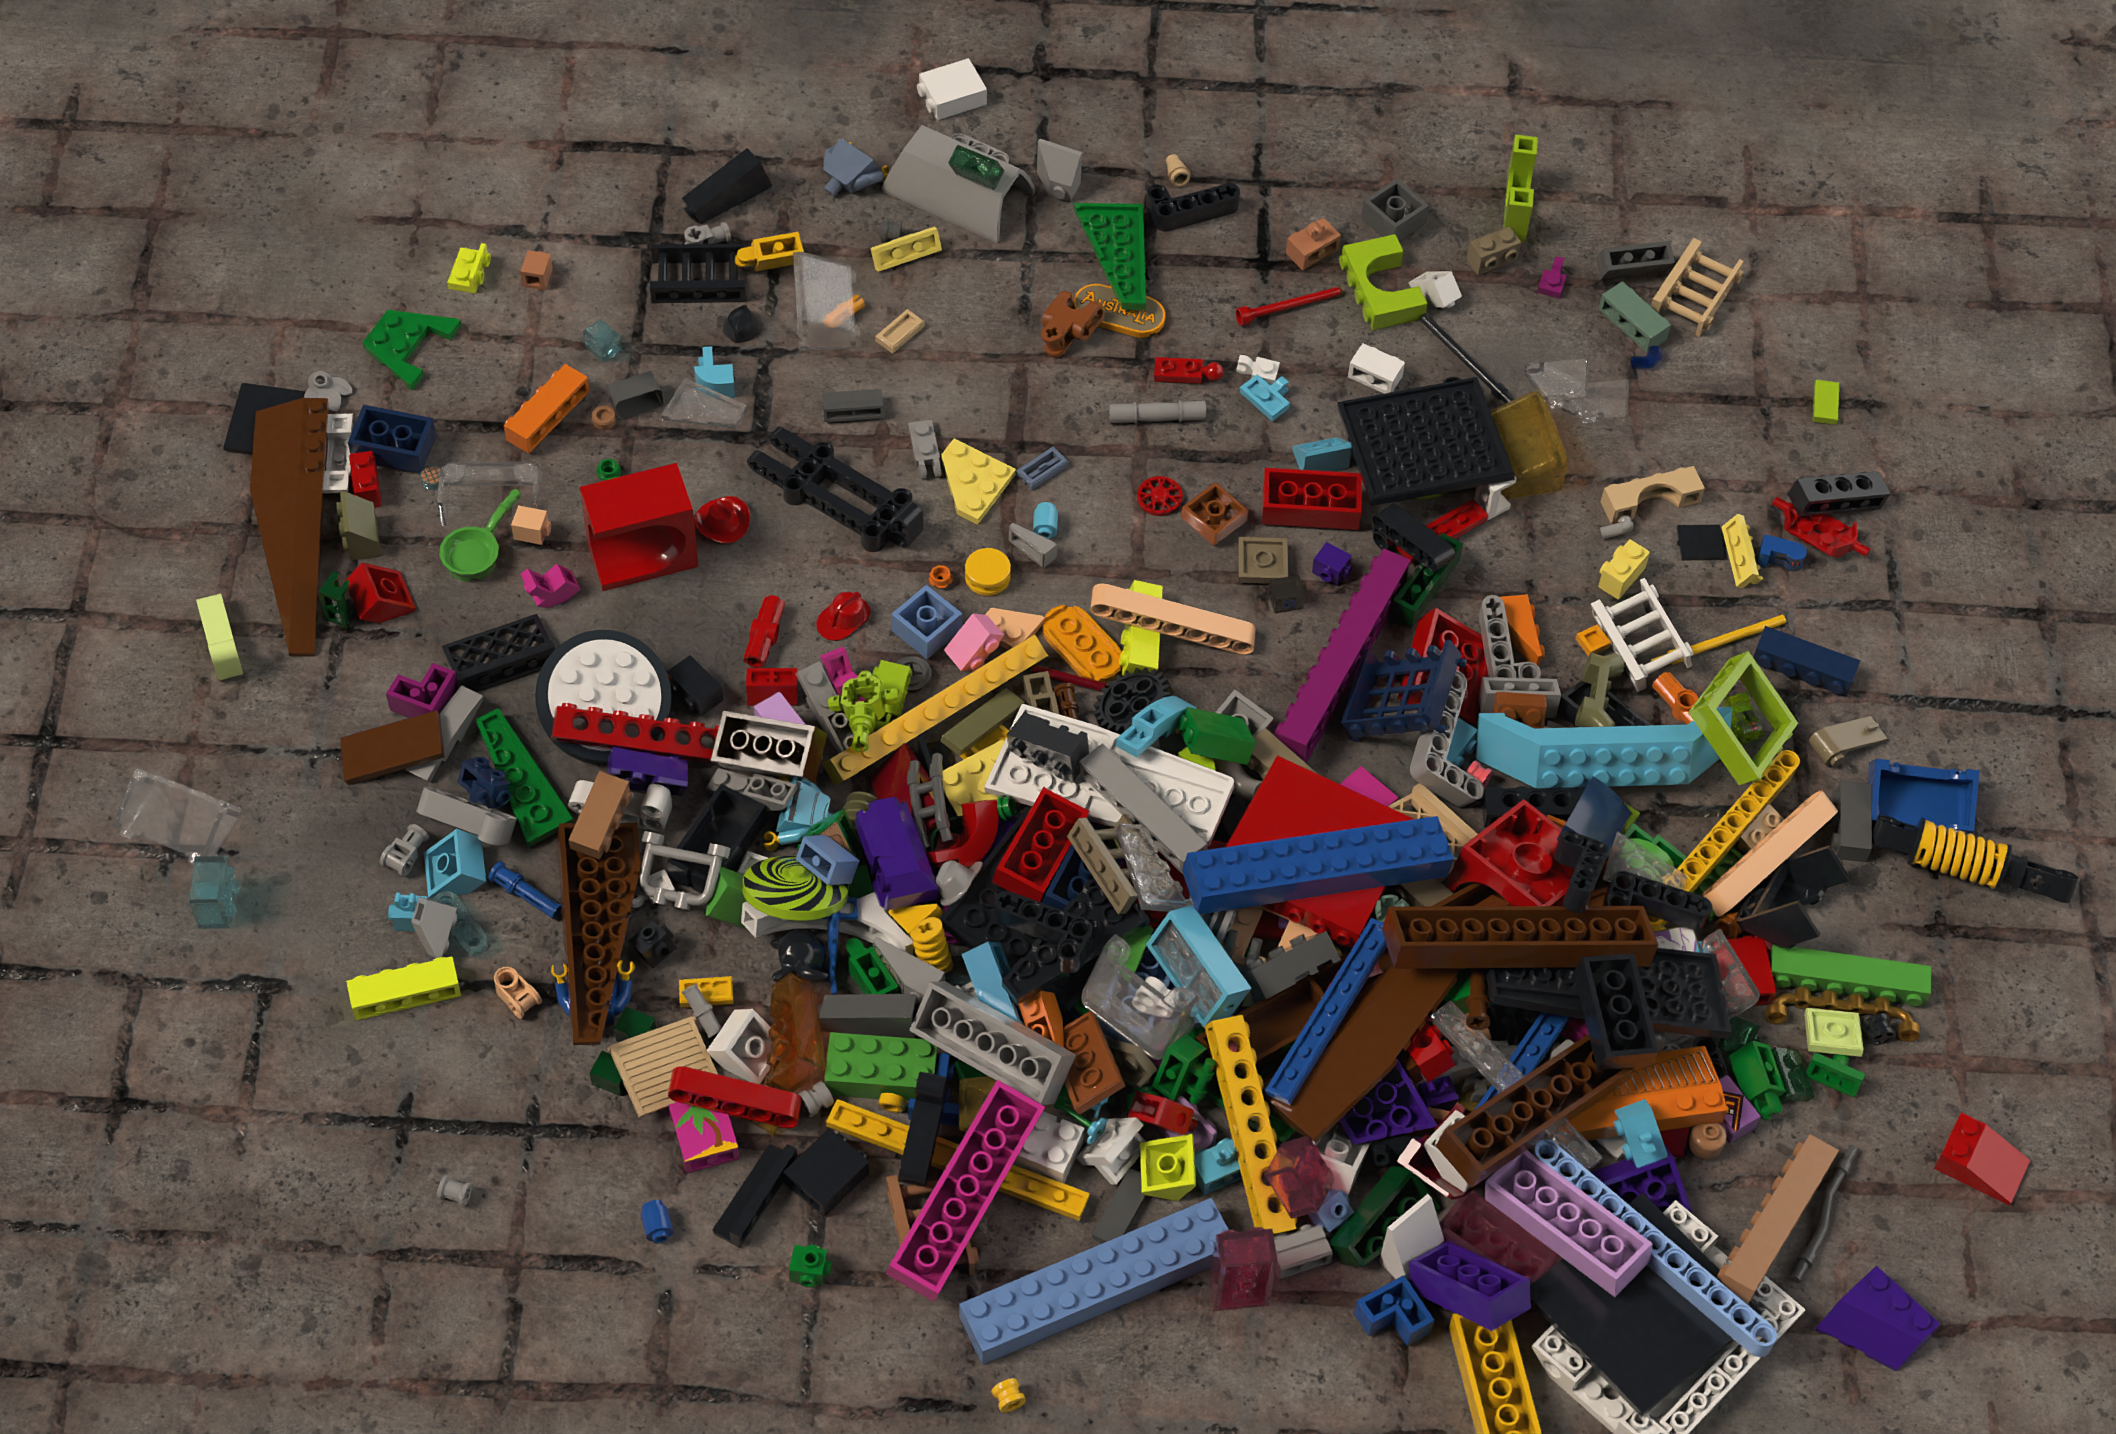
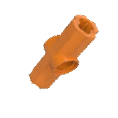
M1664 672L1659 675L1653 682L1652 687L1672 708L1674 718L1689 724L1693 719L1688 712L1698 700L1697 694L1685 689L1670 672Z

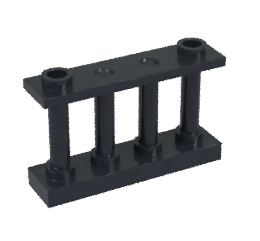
M745 244L651 245L652 263H658V281H650L651 303L746 302L745 280H738V266L735 263L738 250L745 248ZM729 262V280H715V263ZM668 263H682V281H668ZM691 263H705V280L691 281Z

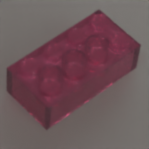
M1475 1191L1458 1199L1439 1223L1444 1242L1450 1241L1530 1279V1285L1552 1268L1558 1258L1556 1252Z
M1255 1227L1249 1231L1236 1232L1235 1230H1226L1216 1234L1209 1277L1214 1311L1269 1306L1278 1261L1273 1229Z

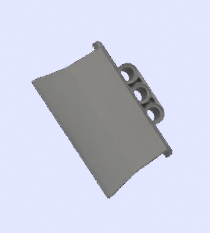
M921 125L893 165L882 185V192L998 243L1003 197L1011 186L1033 196L1035 194V186L1025 171L1009 164V156L1006 153L964 134H954L948 137Z

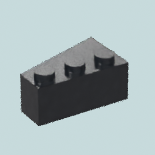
M1023 712L1006 734L1010 751L1017 756L1022 755L1030 759L1037 767H1044L1052 771L1059 779H1067L1073 783L1080 774L1079 761L1089 754L1087 733L1080 731L1077 735L1068 732V726L1061 725L1059 728L1050 726V721Z

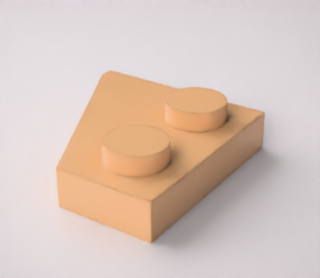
M990 608L985 614L989 616L1005 635L999 644L1008 650L1033 636L1042 627L1045 617L997 608Z

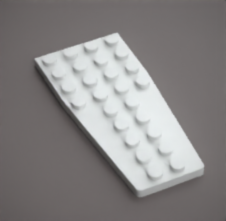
M1021 704L1012 727L1023 712L1049 720L1050 726L1059 728L1061 725H1065L1069 728L1068 732L1077 735L1080 731L1086 732L1088 735L1089 753L1102 743L1109 750H1115L1121 761L1126 766L1130 765L1136 771L1141 781L1144 783L1148 782L1160 799H1166L1178 816L1182 815L1186 818L1191 829L1196 833L1200 832L1208 842L1207 847L1211 844L1234 789V779L1232 777L1151 746L1136 758L1116 746V739L1120 736L1117 733L1090 723ZM1007 738L984 786L986 793L996 796H1012L1016 802L1033 806L1041 790L1045 787L1089 810L1088 821L1115 827L1122 816L1080 774L1073 783L1067 779H1059L1052 771L1044 767H1037L1030 759L1012 753L1008 748Z

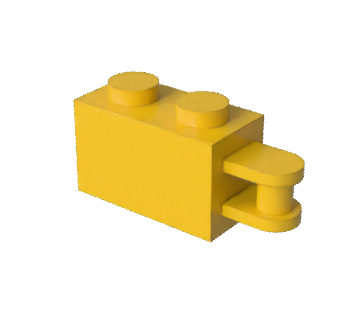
M799 232L753 239L751 247L738 250L735 257L736 265L739 267L754 266L756 272L800 264L804 250Z

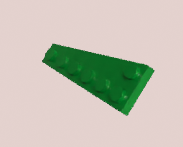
M499 708L477 718V727L495 769L504 772L505 779L511 783L509 803L528 847L558 833L559 823H574L573 817Z

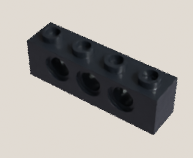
M1865 471L1854 474L1843 473L1832 476L1822 475L1810 478L1801 477L1794 482V485L1788 492V496L1799 517L1881 509L1891 494L1879 471Z
M1498 786L1484 788L1481 800L1484 828H1487L1523 799L1530 804L1538 805L1539 807L1535 808L1546 817L1551 815L1567 822L1585 788H1527L1524 786L1516 788H1501Z

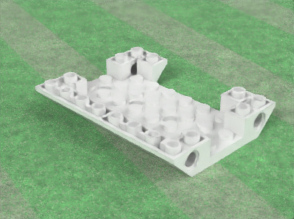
M1675 1200L1663 1212L1720 1270L1724 1263L1730 1265L1731 1261L1727 1260L1728 1256L1715 1246L1718 1235ZM1766 1276L1751 1299L1762 1311L1761 1317L1775 1328L1777 1333L1776 1341L1805 1312L1801 1305ZM1553 1326L1532 1345V1349L1548 1376L1613 1434H1689L1761 1358L1750 1354L1733 1339L1641 1418L1619 1394V1397L1615 1400L1608 1399L1604 1395V1390L1612 1387ZM1756 1337L1759 1342L1767 1343L1763 1337Z

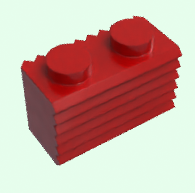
M366 451L350 454L349 460L354 495L373 502L374 508L380 507L382 502L374 453Z

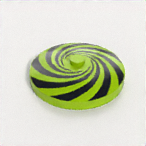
M777 856L761 860L749 867L743 876L742 892L747 902L760 912L781 919L807 921L825 918L841 910L848 899V884L827 885L796 860L797 856Z

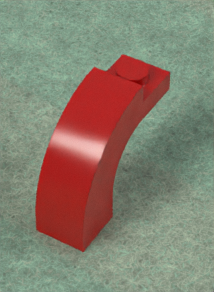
M997 799L961 804L963 831L959 840L949 848L925 852L929 863H934V867H941L945 862L951 860L967 868L982 859L991 848L996 837L999 818Z

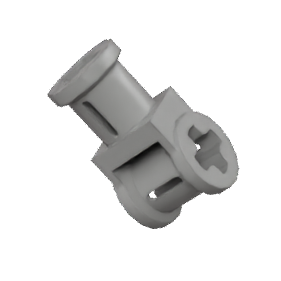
M726 222L710 229L707 224L703 226H690L684 233L685 244L731 242V234Z
M410 824L407 827L408 832L402 840L396 838L391 845L386 847L380 857V865L382 867L388 866L398 871V874L402 877L407 876L411 871L414 862L418 858L417 849L422 842H426L429 839L428 833L415 824Z

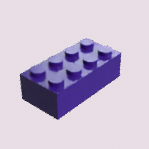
M1446 1241L1409 1261L1410 1285L1418 1295L1491 1331L1531 1309L1530 1279L1450 1241Z

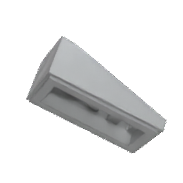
M1014 523L1009 526V541L1039 566L1045 568L1056 559L1058 545L1055 542Z

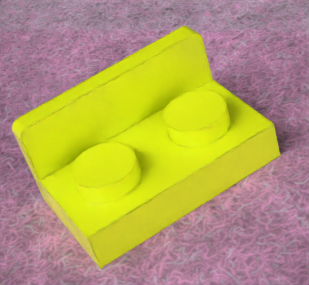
M481 243L479 250L460 247L447 282L448 289L476 294L478 286L482 285L484 280V269L489 266L491 254L488 253L486 244Z

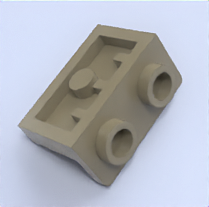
M1115 1039L1108 1043L1126 1085L1140 1088L1151 1080V1076L1156 1072L1157 1068L1140 1046Z

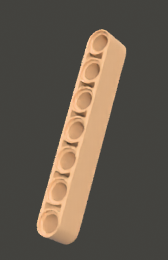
M1097 584L1092 589L1090 611L1098 617L1245 655L1254 651L1256 628L1250 622L1109 584Z
M1823 790L1814 793L1703 892L1702 896L1711 902L1712 910L1717 917L1732 909L1838 812Z

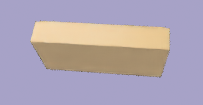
M906 309L875 336V341L893 354L925 327V321Z

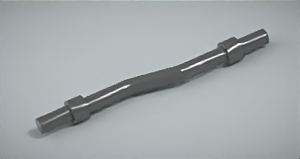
M1855 1145L1848 1146L1842 1159H1838L1833 1168L1834 1174L1821 1197L1817 1229L1807 1248L1803 1249L1797 1258L1798 1264L1790 1277L1795 1283L1801 1282L1807 1269L1812 1268L1817 1258L1815 1254L1828 1232L1832 1199L1843 1178L1848 1177L1853 1168L1852 1162L1859 1151Z

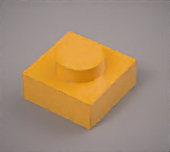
M1598 624L1576 635V641L1588 657L1591 652L1598 654L1610 648L1611 641Z

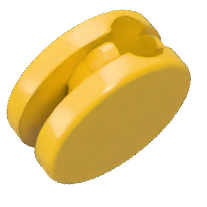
M982 548L969 555L965 563V581L973 592L983 596H992L1001 593L1009 585L1011 565L1008 557L1003 552L993 548Z

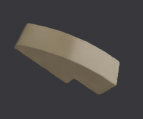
M1048 671L1023 675L1022 685L1027 705L1059 714Z

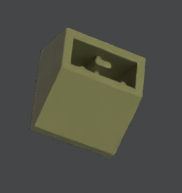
M345 491L340 492L341 502H337V511L340 517L339 530L344 552L349 551L351 561L381 557L377 517L373 502Z

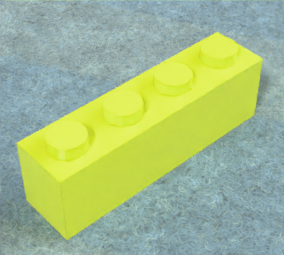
M1134 580L1130 589L1127 590L1162 599L1163 586ZM1125 624V630L1122 632L1120 641L1124 645L1119 659V665H1122V676H1125L1127 670L1130 674H1133L1135 668H1138L1140 673L1145 667L1148 668L1149 672L1153 669L1157 671L1160 633Z
M452 956L447 958L438 957L433 961L421 964L412 963L395 970L386 969L369 976L360 975L346 981L355 1021L461 996Z

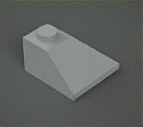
M1039 139L1037 151L1038 176L1050 196L1071 202L1081 183L1082 152Z

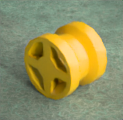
M1016 1378L1004 1380L992 1389L993 1396L999 1400L998 1407L1002 1413L1014 1411L1026 1402L1025 1395L1019 1391V1382Z

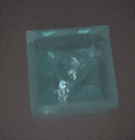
M195 856L189 903L198 929L230 928L231 918L236 917V903L233 901L234 895L239 893V882L234 879V867L230 866L227 856Z

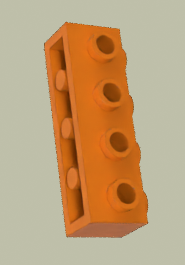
M567 364L556 370L546 384L540 386L535 395L529 401H525L513 417L507 419L504 425L506 441L529 454L590 392L588 377Z

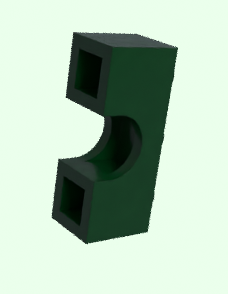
M625 1007L614 1027L616 1041L621 1042L656 1029L655 1018ZM601 1051L590 1071L591 1084L621 1096L626 1087L610 1053Z

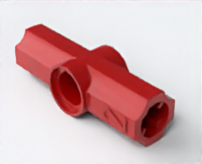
M770 595L764 597L758 617L752 621L749 633L750 640L743 657L744 663H747L752 668L765 666L771 646L777 642L780 629L779 623L785 608V601L781 600L779 596Z

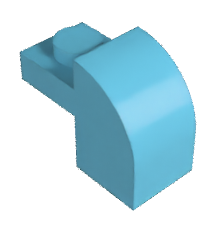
M712 346L702 347L703 357H698L699 366H694L697 388L702 394L711 398H735L733 365H713Z

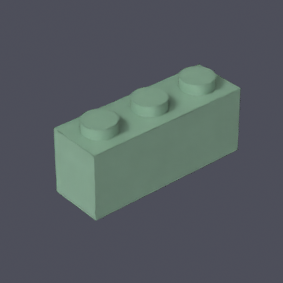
M1623 281L1602 294L1598 310L1646 353L1667 340L1671 324Z

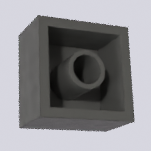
M1397 178L1363 201L1361 219L1381 237L1396 234L1398 241H1401L1426 224L1429 205Z

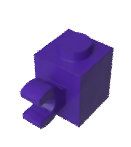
M1444 1076L1418 1085L1417 1090L1427 1107L1451 1111L1459 1100L1450 1076Z

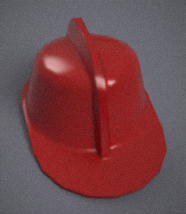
M858 591L855 593L842 592L818 616L816 622L817 631L827 640H842L850 636L869 619L871 614L870 606L861 598V594Z

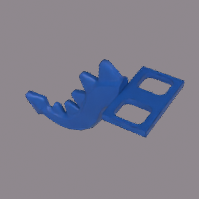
M848 897L846 902L854 905V913H840L838 911L833 913V915L821 918L828 919V971L831 995L837 994L836 957L840 926L839 919H858L857 897Z

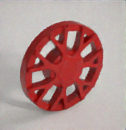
M1151 477L1145 480L1137 491L1139 506L1145 512L1154 516L1169 515L1175 512L1182 503L1183 493L1181 487L1176 481L1168 477ZM1158 482L1159 486L1153 487L1151 483ZM1164 483L1170 484V487L1165 488L1163 487ZM1143 489L1151 490L1150 493H1143L1142 491ZM1177 491L1178 495H1170L1169 492ZM1150 498L1151 502L1145 505L1143 501ZM1171 500L1175 505L1170 507L1167 503ZM1155 505L1162 506V510H1154Z

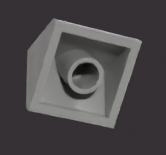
M1236 690L1230 694L1215 712L1243 718L1253 738L1264 728L1269 731L1275 720L1271 715Z

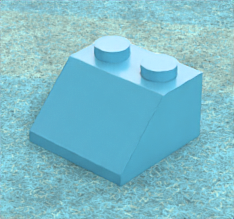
M455 829L424 852L429 898L469 894L486 882L482 841L478 839L477 835Z

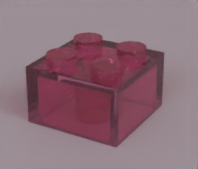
M1309 1135L1282 1143L1265 1173L1267 1180L1291 1219L1319 1211L1335 1180L1332 1170L1325 1164L1318 1147L1313 1144Z

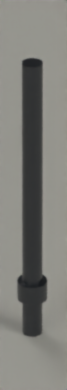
M1426 313L1420 317V321L1491 389V394L1496 399H1501L1511 410L1517 408L1519 403L1508 393V389L1502 383H1497Z

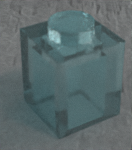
M602 319L583 331L585 347L603 363L609 358L615 357L621 351L620 335Z

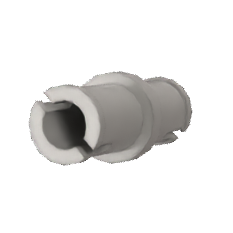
M697 983L682 991V994H684L694 1011L692 1015L698 1018L708 1035L707 1037L710 1038L719 1033L722 1027L711 1010L713 1008L711 1003L708 1004Z

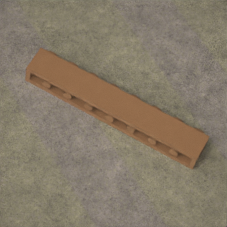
M1809 1134L1805 1143L1798 1142L1792 1153L1795 1159L1789 1158L1781 1171L1785 1174L1784 1177L1778 1175L1771 1187V1190L1775 1192L1773 1195L1769 1192L1766 1194L1760 1205L1764 1210L1762 1212L1759 1210L1755 1212L1749 1223L1753 1228L1749 1229L1746 1227L1738 1241L1742 1246L1738 1247L1735 1245L1727 1259L1731 1261L1730 1265L1724 1263L1716 1277L1747 1305L1830 1169L1839 1151Z

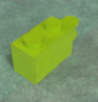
M884 660L880 661L879 667L875 666L872 676L880 679L884 690L898 689L900 701L895 704H886L884 716L887 717L886 721H875V727L872 732L892 722V719L901 716L913 673L909 666ZM873 696L872 698H867L865 703H868V699H873Z

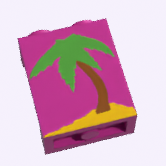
M678 1102L669 1104L671 1122L673 1121L682 1151L686 1174L739 1159L738 1145L728 1114Z

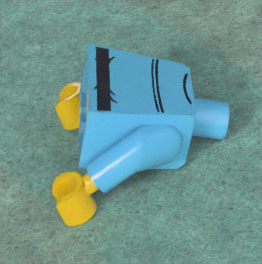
M779 778V780L788 782L785 778ZM792 780L790 783L797 784L798 789L787 807L780 810L776 832H779V834L776 836L771 831L764 834L766 841L773 840L770 843L763 844L767 851H775L779 843L786 845L801 842L813 824L833 815V813L828 812L829 796L823 794L813 783Z

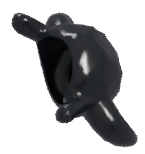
M802 928L796 931H789L780 939H773L770 944L774 949H778L782 969L772 975V980L774 982H781L792 975L799 976L807 982H820L827 979L828 974L820 972L823 969L826 958V948L822 941L815 936L825 929Z

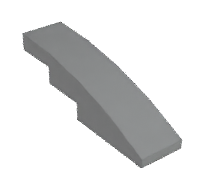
M461 685L440 713L445 758L409 767L405 770L430 783L441 761L446 762L457 740L461 742L484 696Z

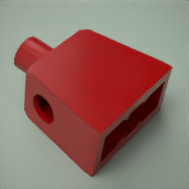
M1139 1091L1135 1093L1128 1114L1130 1118L1137 1117L1143 1123L1184 1136L1187 1132L1193 1133L1198 1125L1197 1118L1193 1117V1109L1164 1097Z

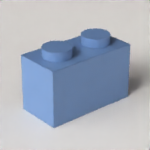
M827 835L804 836L796 857L798 862L827 885L851 884L859 863L856 857Z

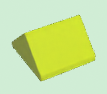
M1193 1134L1140 1142L1143 1195L1179 1201L1196 1186Z

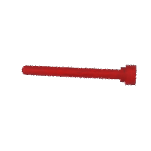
M1334 287L1253 309L1247 306L1238 307L1235 310L1236 320L1240 326L1248 325L1256 317L1340 296L1342 289Z

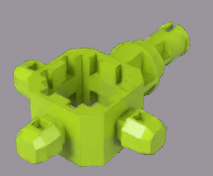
M866 670L861 671L858 678L849 679L843 684L842 696L837 695L828 698L830 711H843L844 709L849 726L854 734L853 750L861 752L862 746L863 752L868 750L869 734L875 727V721H879L885 716L886 704H895L900 701V693L895 688L884 690L880 679L872 676L871 672ZM873 696V699H868V703H865L864 701H859L860 697L867 699L872 698Z

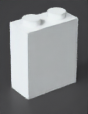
M969 58L919 74L918 93L920 97H924L928 111L934 114L936 120L987 105V88Z

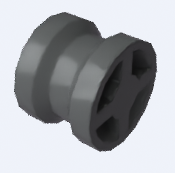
M883 219L881 242L886 243L902 236V221L891 223L889 220Z

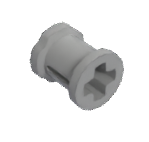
M444 1175L438 1186L437 1198L441 1200L447 1198L458 1202L460 1206H466L473 1185L469 1182L464 1184L451 1180L450 1176Z

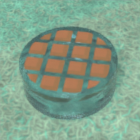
M429 465L423 468L420 472L421 484L430 490L442 487L445 483L443 469L437 465Z

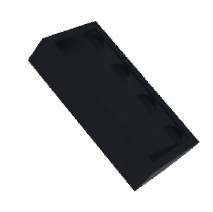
M1582 680L1561 695L1557 711L1575 727H1579L1575 725L1579 707L1584 697L1590 696L1591 684ZM1610 691L1605 695V697L1609 698L1605 712L1615 722L1616 726H1653Z

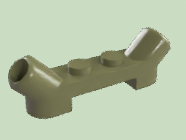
M1590 653L1582 681L1591 684L1590 696H1585L1579 707L1575 720L1576 726H1616L1615 722L1605 712L1609 700L1605 695L1608 694L1611 686V681L1609 680L1619 677L1623 673L1625 664L1619 654L1613 653L1601 656Z

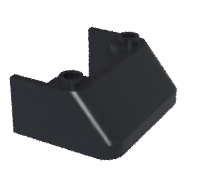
M1830 845L1786 859L1750 891L1735 920L1742 930L1780 948H1792L1798 943L1820 936V932L1805 911L1803 905H1814L1820 902L1827 888L1848 882L1850 877Z

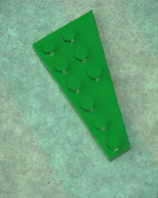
M1074 203L1076 216L1122 310H1146L1143 204Z

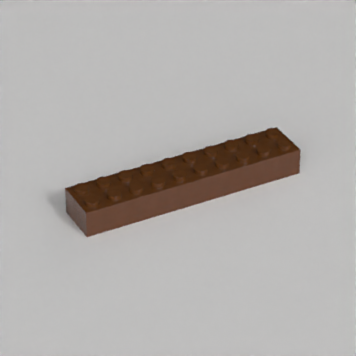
M1564 906L1389 907L1382 927L1394 969L1577 967L1582 957L1631 953L1635 954L1638 967H1650L1659 945L1644 906H1587L1583 913L1571 912Z

